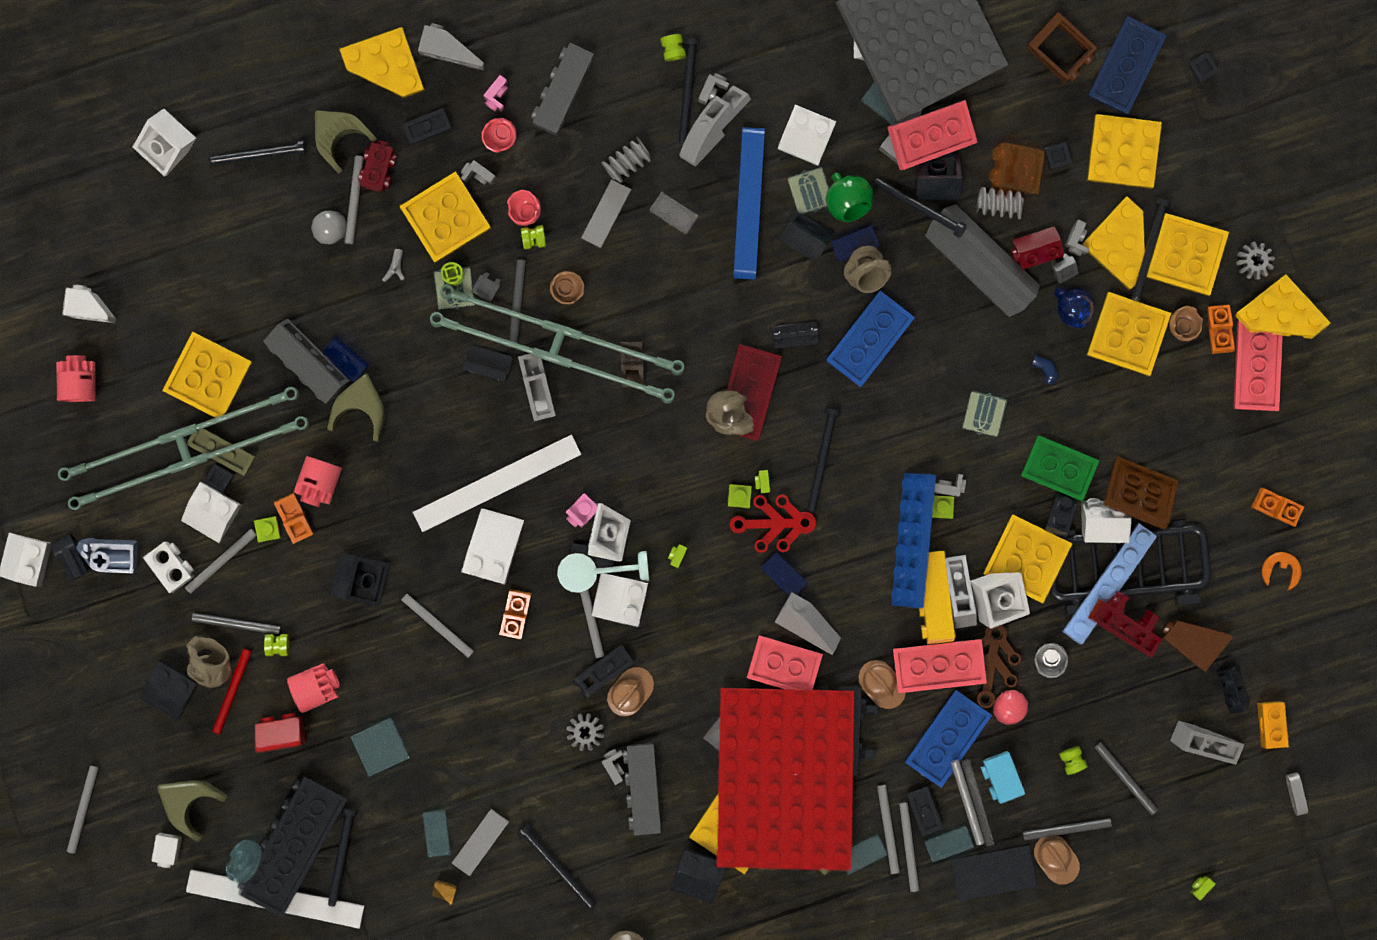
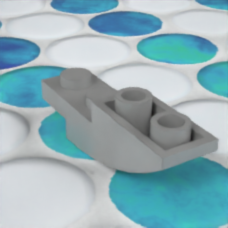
M733 85L722 98L715 96L694 123L679 156L696 167L725 136L722 129L751 100L748 93Z

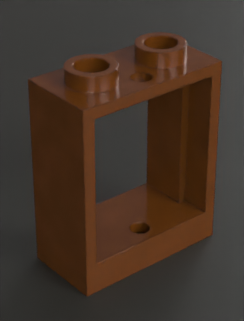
M1058 12L1028 44L1026 49L1065 84L1068 79L1073 81L1081 73L1079 68L1083 63L1088 65L1096 57L1093 52L1097 47ZM1058 26L1086 51L1067 73L1061 70L1038 48Z

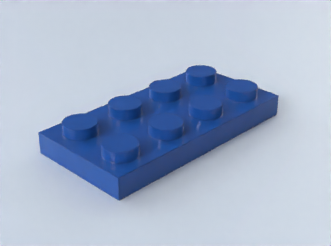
M879 291L826 361L861 388L915 317L883 292Z
M954 690L905 760V763L942 788L953 772L950 762L953 760L961 761L992 715L957 690Z

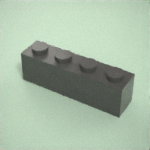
M569 43L568 48L564 46L559 56V59L562 61L559 67H554L550 75L552 82L549 87L545 86L540 98L543 101L540 107L536 106L531 118L534 119V126L558 137L595 58L594 53L572 43Z
M289 319L280 322L263 341L270 352L276 354L283 361L285 367L292 370L299 377V380L304 385H307L314 392L315 396L325 404L333 400L350 382Z
M654 743L627 745V750L623 751L624 764L629 766V772L625 773L626 786H630L631 795H627V806L632 808L633 817H628L629 830H634V835L661 833Z

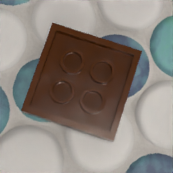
M1117 456L1113 463L1103 505L1166 529L1171 516L1178 480Z

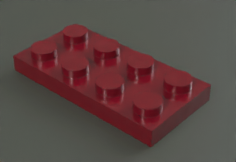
M739 345L727 391H735L740 395L747 396V400L744 401L745 412L753 418L754 427L752 432L745 435H733L759 441L782 356Z

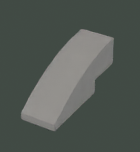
M532 354L519 356L518 359L534 421L556 416L542 359L534 357Z

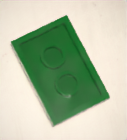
M1037 435L1021 477L1083 501L1099 460Z

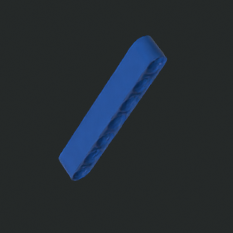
M743 127L734 261V278L756 280L765 128Z

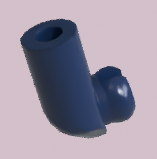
M1035 355L1031 365L1043 369L1045 383L1049 385L1054 384L1059 376L1054 363Z

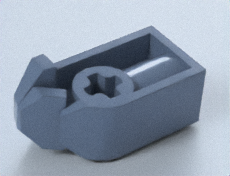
M87 538L80 540L77 545L79 553L95 571L134 573L137 570V541ZM100 555H102L103 559H106L104 563H102V559H98Z

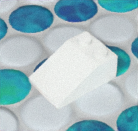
M481 508L462 572L506 584L524 520Z

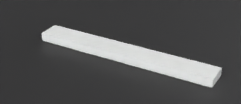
M570 435L414 511L413 514L422 532L580 456L581 453L573 436Z
M193 869L190 870L186 892L263 908L238 894L239 889L237 885L240 879ZM296 892L285 913L360 928L365 906L337 900L336 906L331 907L328 906V898Z

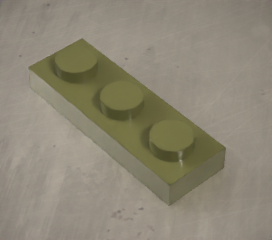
M204 428L191 434L187 442L188 446L203 454L233 445ZM238 448L212 459L246 476L256 456Z

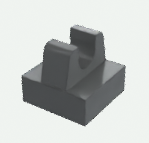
M1066 253L1062 257L1063 261L1059 263L1055 259L1051 260L1054 275L1059 284L1079 274L1076 261Z
M486 272L480 275L471 292L491 303L500 287V280L498 278L495 282L489 280V273Z

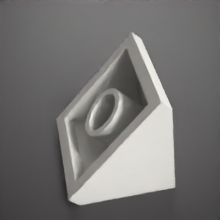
M602 503L598 504L588 555L622 561L631 520Z

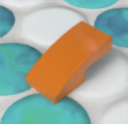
M294 492L274 501V505L293 544L313 535Z

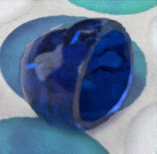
M1064 288L1055 290L1054 295L1058 299L1057 312L1063 323L1073 328L1086 326L1091 321L1095 310L1094 300L1091 295L1081 288H1072L1067 291Z

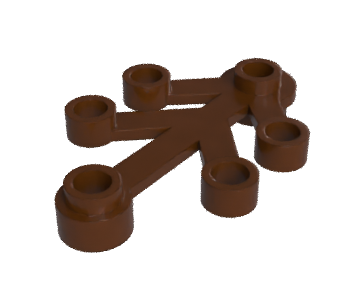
M1003 624L993 628L987 626L985 636L981 638L983 648L990 644L988 653L984 655L987 683L983 684L982 691L976 697L977 703L983 708H989L995 702V696L991 692L995 667L1004 678L1003 681L1006 686L1014 687L1018 681L1017 677L1010 673L997 655L998 647L1000 646L1006 653L1009 664L1015 666L1021 662V656L1012 649L1006 640L1007 629ZM994 629H998L1000 632L997 638L992 636ZM1014 654L1018 657L1016 663L1010 661V657ZM1010 676L1014 678L1012 685L1007 683V678ZM983 695L989 696L987 703L981 701Z

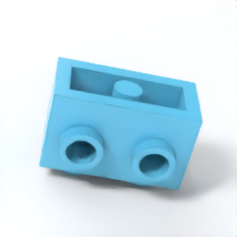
M1005 751L982 760L984 766L980 768L985 780L988 778L992 787L989 788L993 800L997 799L1001 804L1025 794L1009 752Z

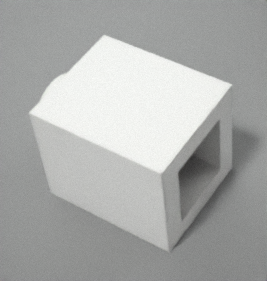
M164 833L157 834L152 862H158L157 866L165 868L175 865L178 862L182 836Z

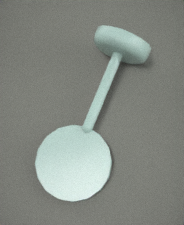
M646 551L639 552L637 565L596 568L592 559L584 554H570L558 566V579L562 586L571 592L588 590L593 586L597 574L639 570L640 580L647 582L649 581Z

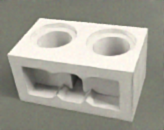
M163 542L143 558L167 591L174 593L194 578L192 574L194 570L186 560L183 562L178 556L180 551L174 543ZM162 551H166L169 554V560L165 564L159 560V555ZM175 569H179L182 572V578L179 581H175L172 577Z

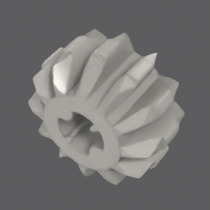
M1252 242L1250 247L1247 245L1243 246L1244 252L1237 254L1243 260L1237 261L1236 265H1243L1244 267L1239 272L1243 273L1247 270L1246 278L1248 279L1253 274L1255 280L1260 279L1261 275L1266 277L1268 276L1267 269L1272 270L1274 268L1268 262L1274 261L1275 257H1268L1267 254L1271 253L1272 250L1269 248L1264 251V243H1261L1257 248L1256 242ZM1257 256V261L1260 263L1254 266V261L1251 258Z
M590 713L587 714L586 720H583L582 714H578L579 723L575 719H571V723L576 727H567L568 731L574 732V734L568 735L567 739H576L572 743L573 747L580 742V751L584 750L585 744H587L589 750H592L591 742L599 746L600 742L595 737H604L603 733L597 732V730L604 728L603 725L595 726L599 718L596 717L591 722ZM583 726L584 729L586 726L589 727V734L591 736L587 738L585 735V738L580 735L582 732L580 728Z

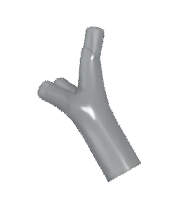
M394 250L391 266L387 274L382 278L384 282L394 273L401 280L405 279L401 272L403 250Z

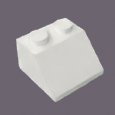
M795 105L778 149L818 166L836 121Z
M163 109L147 120L133 148L161 174L166 176L189 152L196 137Z
M73 285V289L66 288L63 315L76 319L116 323V318L100 297L91 292L90 288L80 285Z
M200 482L187 504L181 521L220 543L242 505L205 483Z
M9 533L0 566V576L35 587L42 586L51 552V543Z
M1020 572L988 574L971 581L979 621L989 628L1030 614Z
M601 573L591 616L638 627L648 583Z

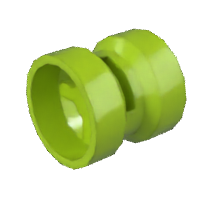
M682 34L669 35L660 39L661 45L666 48L664 52L665 61H674L686 57L685 49L681 46L683 42Z
M543 225L536 226L533 229L528 227L521 228L524 250L531 249L532 246L546 247Z
M448 262L441 269V277L445 283L457 286L463 282L465 277L464 271L457 263Z
M265 634V656H273L274 654L288 656L289 635L281 634L280 636H274L273 634Z
M1080 746L1059 753L1061 760L1065 762L1067 775L1087 768L1086 761L1081 757L1082 751Z

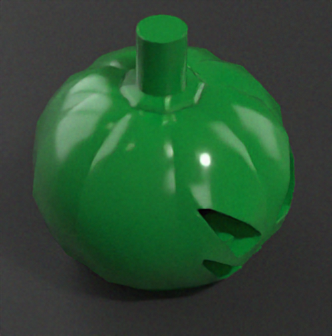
M839 173L832 175L835 183L828 189L825 197L828 212L835 219L843 222H852L863 217L871 209L874 200L873 190L869 182L859 176H846L842 178Z

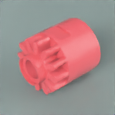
M66 356V361L56 362L57 401H96L94 361H86V356Z
M306 456L294 493L302 495L300 501L317 507L320 506L321 502L330 504L342 468Z
M324 663L287 678L291 694L301 713L338 698L336 690L340 687L338 678L334 670H328Z

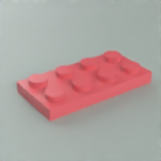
M966 100L887 127L900 170L978 143Z
M1237 321L1233 409L1279 411L1282 335H1273L1269 332H1249L1240 321Z
M982 639L893 649L898 693L987 683Z

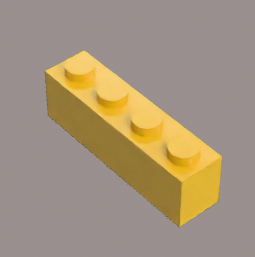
M944 551L929 552L924 606L919 608V615L924 617L925 625H921L922 638H926L927 644L954 642L955 639Z

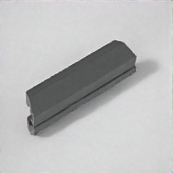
M956 204L945 208L941 214L958 224L960 222L967 224L964 234L958 238L954 235L953 230L933 220L925 235L927 240L1005 315L1010 317L1023 311L1037 297L1040 285L1024 269L1022 270Z

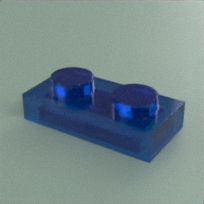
M872 225L831 241L839 263L850 259L852 253L861 246L880 247Z
M334 337L322 352L353 382L358 380L369 366L366 361L337 337Z
M776 552L761 567L789 596L791 592L797 595L807 584Z

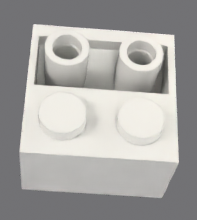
M1090 498L1087 501H1081L1082 535L1085 542L1129 543L1130 515L1103 505L1104 501Z

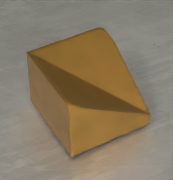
M438 880L434 884L432 895L446 900L452 905L458 887Z

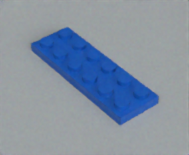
M904 473L902 501L900 503V522L898 524V543L895 550L896 564L893 571L892 605L923 608L936 475Z

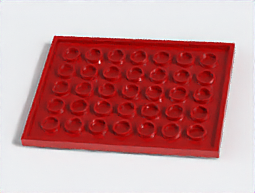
M721 688L717 867L851 870L854 691Z

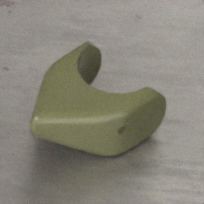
M315 111L316 147L325 160L339 174L343 170L335 160L334 151L340 138L350 133H359L368 137L372 142L377 140L366 126L351 114Z
M364 374L336 398L331 410L328 430H335L339 418L344 413L359 409L366 412L372 419L374 425L373 441L379 442L385 422V408L369 375Z
M201 780L161 784L157 787L169 821L175 828L195 841H200L203 836L190 822L189 809L193 801L201 796H209L224 802L228 797L213 785Z

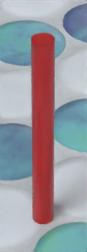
M243 649L212 730L216 734H221L252 651Z

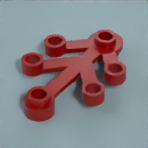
M758 495L754 498V506L759 509L761 508L771 519L746 520L742 516H735L730 521V528L735 533H742L746 529L772 528L762 539L755 542V550L760 553L767 550L771 541L784 528L793 529L785 539H780L777 542V549L780 552L788 551L790 544L801 533L808 534L812 532L816 525L814 516L809 512L800 513L789 502L786 495H779L775 503L778 507L784 508L794 519H784L767 503L764 496ZM780 497H784L786 499V504L784 506L778 504V499ZM757 498L764 499L763 506H758L756 504ZM804 518L809 521L807 527L801 526V520ZM737 520H740L743 523V526L740 529H737L734 526V523ZM781 541H785L788 545L785 550L779 548ZM759 542L765 543L764 550L757 548Z

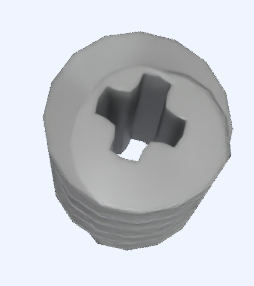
M638 137V144L633 141L630 142L631 149L626 146L623 147L624 154L619 151L615 153L617 159L611 156L608 157L609 165L604 161L601 162L613 180L616 179L621 183L623 182L622 174L629 177V169L636 172V164L641 167L644 166L642 159L648 162L651 161L649 152Z
M981 187L977 199L976 214L981 208L983 215H986L989 209L992 216H995L998 210L1000 217H1003L1005 212H1008L1009 218L1012 219L1014 213H1017L1020 220L1023 210L1021 192L1017 191L1013 197L1012 191L1008 190L1004 196L1003 190L999 189L995 195L994 188H990L989 192L986 193V188Z

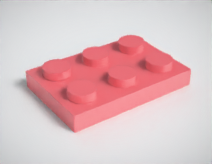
M759 635L747 678L786 690H813L823 654Z

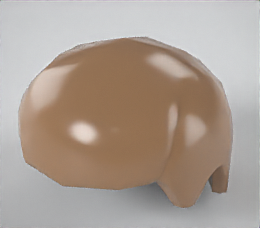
M560 272L550 283V293L554 300L561 304H573L583 296L584 283L581 277L574 272Z
M1184 306L1177 309L1170 317L1169 327L1171 333L1178 340L1188 342L1197 338L1201 333L1203 319L1198 315L1195 307Z

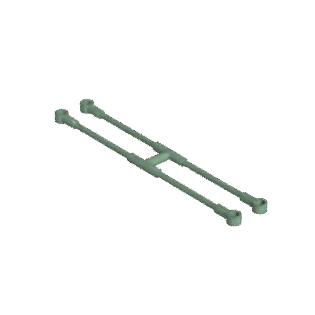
M449 284L443 285L440 289V294L444 299L453 298L465 303L471 302L540 325L544 329L556 332L550 352L460 325L459 322L444 318L439 312H434L430 316L431 325L434 327L443 326L455 331L458 329L530 353L534 357L568 368L573 367L646 391V394L661 398L664 403H671L674 400L675 394L672 389L662 390L650 385L645 386L572 362L571 359L559 356L558 353L564 336H569L653 362L656 366L671 370L674 375H681L684 371V364L680 360L672 362L612 344L548 320L543 321L470 297L469 294L454 290ZM449 289L451 293L446 295L443 291ZM439 317L441 320L436 323L433 321V318ZM679 365L681 370L676 371L673 367ZM670 393L672 397L670 399H666L664 397V394Z
M288 387L285 392L269 397L265 401L197 425L192 424L159 436L158 439L88 464L83 463L71 468H61L58 471L59 479L69 481L73 476L86 472L90 468L157 444L162 445L176 440L183 460L169 465L166 469L104 491L93 492L82 497H72L68 501L69 508L79 510L83 505L97 501L98 498L168 473L179 472L204 463L210 458L281 433L286 434L297 429H306L309 426V420L306 417L300 416L295 421L282 425L273 431L192 458L184 439L185 436L196 433L202 428L261 407L278 404L286 400H296L299 396V391L294 387ZM290 390H294L295 396L293 398H290L288 396V392ZM300 419H303L305 421V425L303 427H300L298 425ZM65 470H67L69 473L67 478L63 477V472ZM75 499L79 502V505L77 507L73 506V501Z

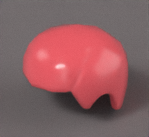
M495 118L489 121L481 132L482 142L486 148L497 153L511 148L517 138L516 128L511 121L504 118Z
M519 190L514 192L507 201L509 207L508 215L517 225L528 226L533 224L541 214L540 201L530 191Z
M1016 690L1001 693L993 704L994 716L1005 725L1020 722L1028 712V701L1022 693Z

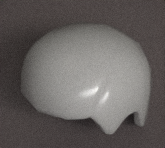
M324 211L313 219L311 230L314 238L320 243L334 244L345 236L347 223L344 216L339 212Z
M1056 643L1043 645L1035 655L1036 668L1041 675L1047 678L1058 677L1064 673L1068 666V655L1065 649Z

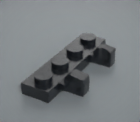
M839 686V691H854L853 776H858V764H864V759L876 758L875 749H862V743H859L860 719L864 718V714L877 715L878 706L866 705V699H861V687Z

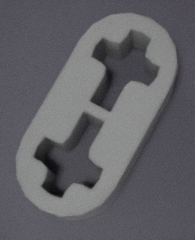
M1299 774L1286 775L1287 787L1295 815L1307 814L1308 807Z

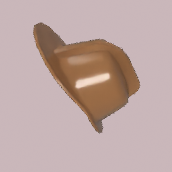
M874 660L864 664L861 668L859 684L874 703L885 709L895 708L902 703L906 692L898 693L896 673L889 665L883 661Z
M640 667L626 670L608 693L607 701L610 709L619 716H629L637 712L653 691L654 681L651 674Z
M1057 835L1038 840L1034 848V856L1047 877L1057 884L1072 882L1078 876L1080 864L1067 842Z

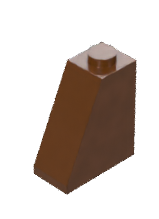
M1176 620L1173 622L1169 621L1163 627V635L1161 636L1165 642L1204 672H1206L1233 638L1230 634Z

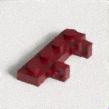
M1116 591L1107 603L1098 599L1088 619L1152 658L1163 640L1154 634V626L1160 617L1146 610L1144 617L1140 618V621L1135 622L1124 614L1125 603L1130 598L1119 591Z

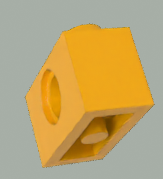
M1285 702L1257 703L1261 747L1266 749L1288 747Z

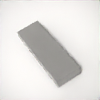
M611 179L581 239L602 248L631 189Z
M491 809L452 864L470 876L509 821Z

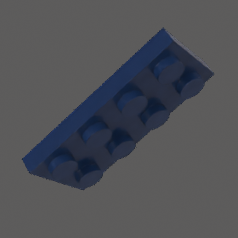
M1127 16L1088 96L1128 115L1167 35Z

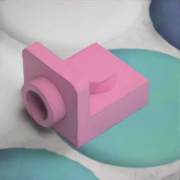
M501 75L484 94V98L487 100L485 104L493 111L498 109L502 112L504 106L496 98L497 96L501 98L508 89L506 87L508 82Z
M584 493L566 511L569 515L566 519L575 528L578 525L583 527L596 514L598 506Z

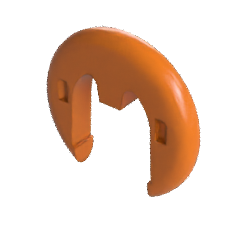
M1277 552L1270 555L1262 567L1264 582L1268 586L1272 568L1276 562H1279V567L1284 569L1289 564L1292 573L1287 591L1293 589L1301 578L1302 571L1299 561L1293 555L1286 552Z

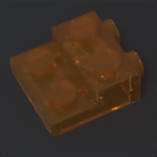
M1011 143L998 144V147L994 148L992 154L993 160H996L995 167L989 175L992 187L1007 191L1039 194L1045 151Z

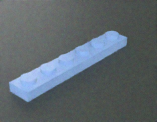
M1141 524L1135 526L1130 533L1129 543H1123L1062 631L1080 645L1084 643L1096 625L1095 622L1088 619V616L1098 599L1107 603L1116 591H1120L1156 539V535Z

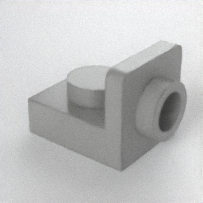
M709 74L698 102L706 105L708 100L711 101L717 92L714 86L727 90L729 87V83L726 82L727 79L719 74H714V76Z
M474 160L471 164L468 162L461 171V174H463L461 179L464 182H467L473 173H476L474 178L484 185L487 182L492 185L497 178Z
M1080 220L1075 221L1065 244L1069 248V252L1077 256L1085 255L1089 251V248L1078 244V241H1083L1087 230L1084 229L1086 223Z
M957 474L955 487L952 486V482L939 480L938 484L935 483L934 493L959 497L960 493L965 491L966 480H962V474Z
M613 749L604 754L605 759L602 760V763L616 785L623 781L621 776L624 772L619 763L614 764L613 760L622 756L623 752L621 750L617 752Z

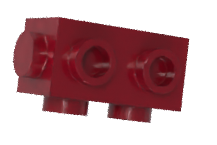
M378 140L377 144L371 142L370 148H366L364 160L367 161L365 168H361L358 176V181L361 182L362 188L384 193L385 188H389L391 183L389 171L391 167L394 168L397 160V155L394 154L395 150L390 147V143Z
M1055 227L1013 240L1014 249L1011 250L1014 262H1019L1022 270L1064 256L1062 241Z

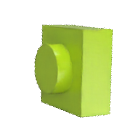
M768 470L758 471L759 476H755L756 489H760L761 493H769Z
M729 484L728 506L750 508L752 486Z
M934 495L932 518L953 519L954 497Z
M277 517L254 521L258 542L281 538Z
M680 544L678 548L673 546L668 559L672 560L670 565L679 567L687 550L686 547Z
M1207 876L1199 877L1193 883V889L1190 892L1201 900L1214 887L1215 883Z

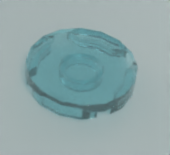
M242 840L234 847L229 856L231 857L230 863L227 862L226 864L228 878L240 884L245 883L254 875L261 859V848L258 843L251 840Z

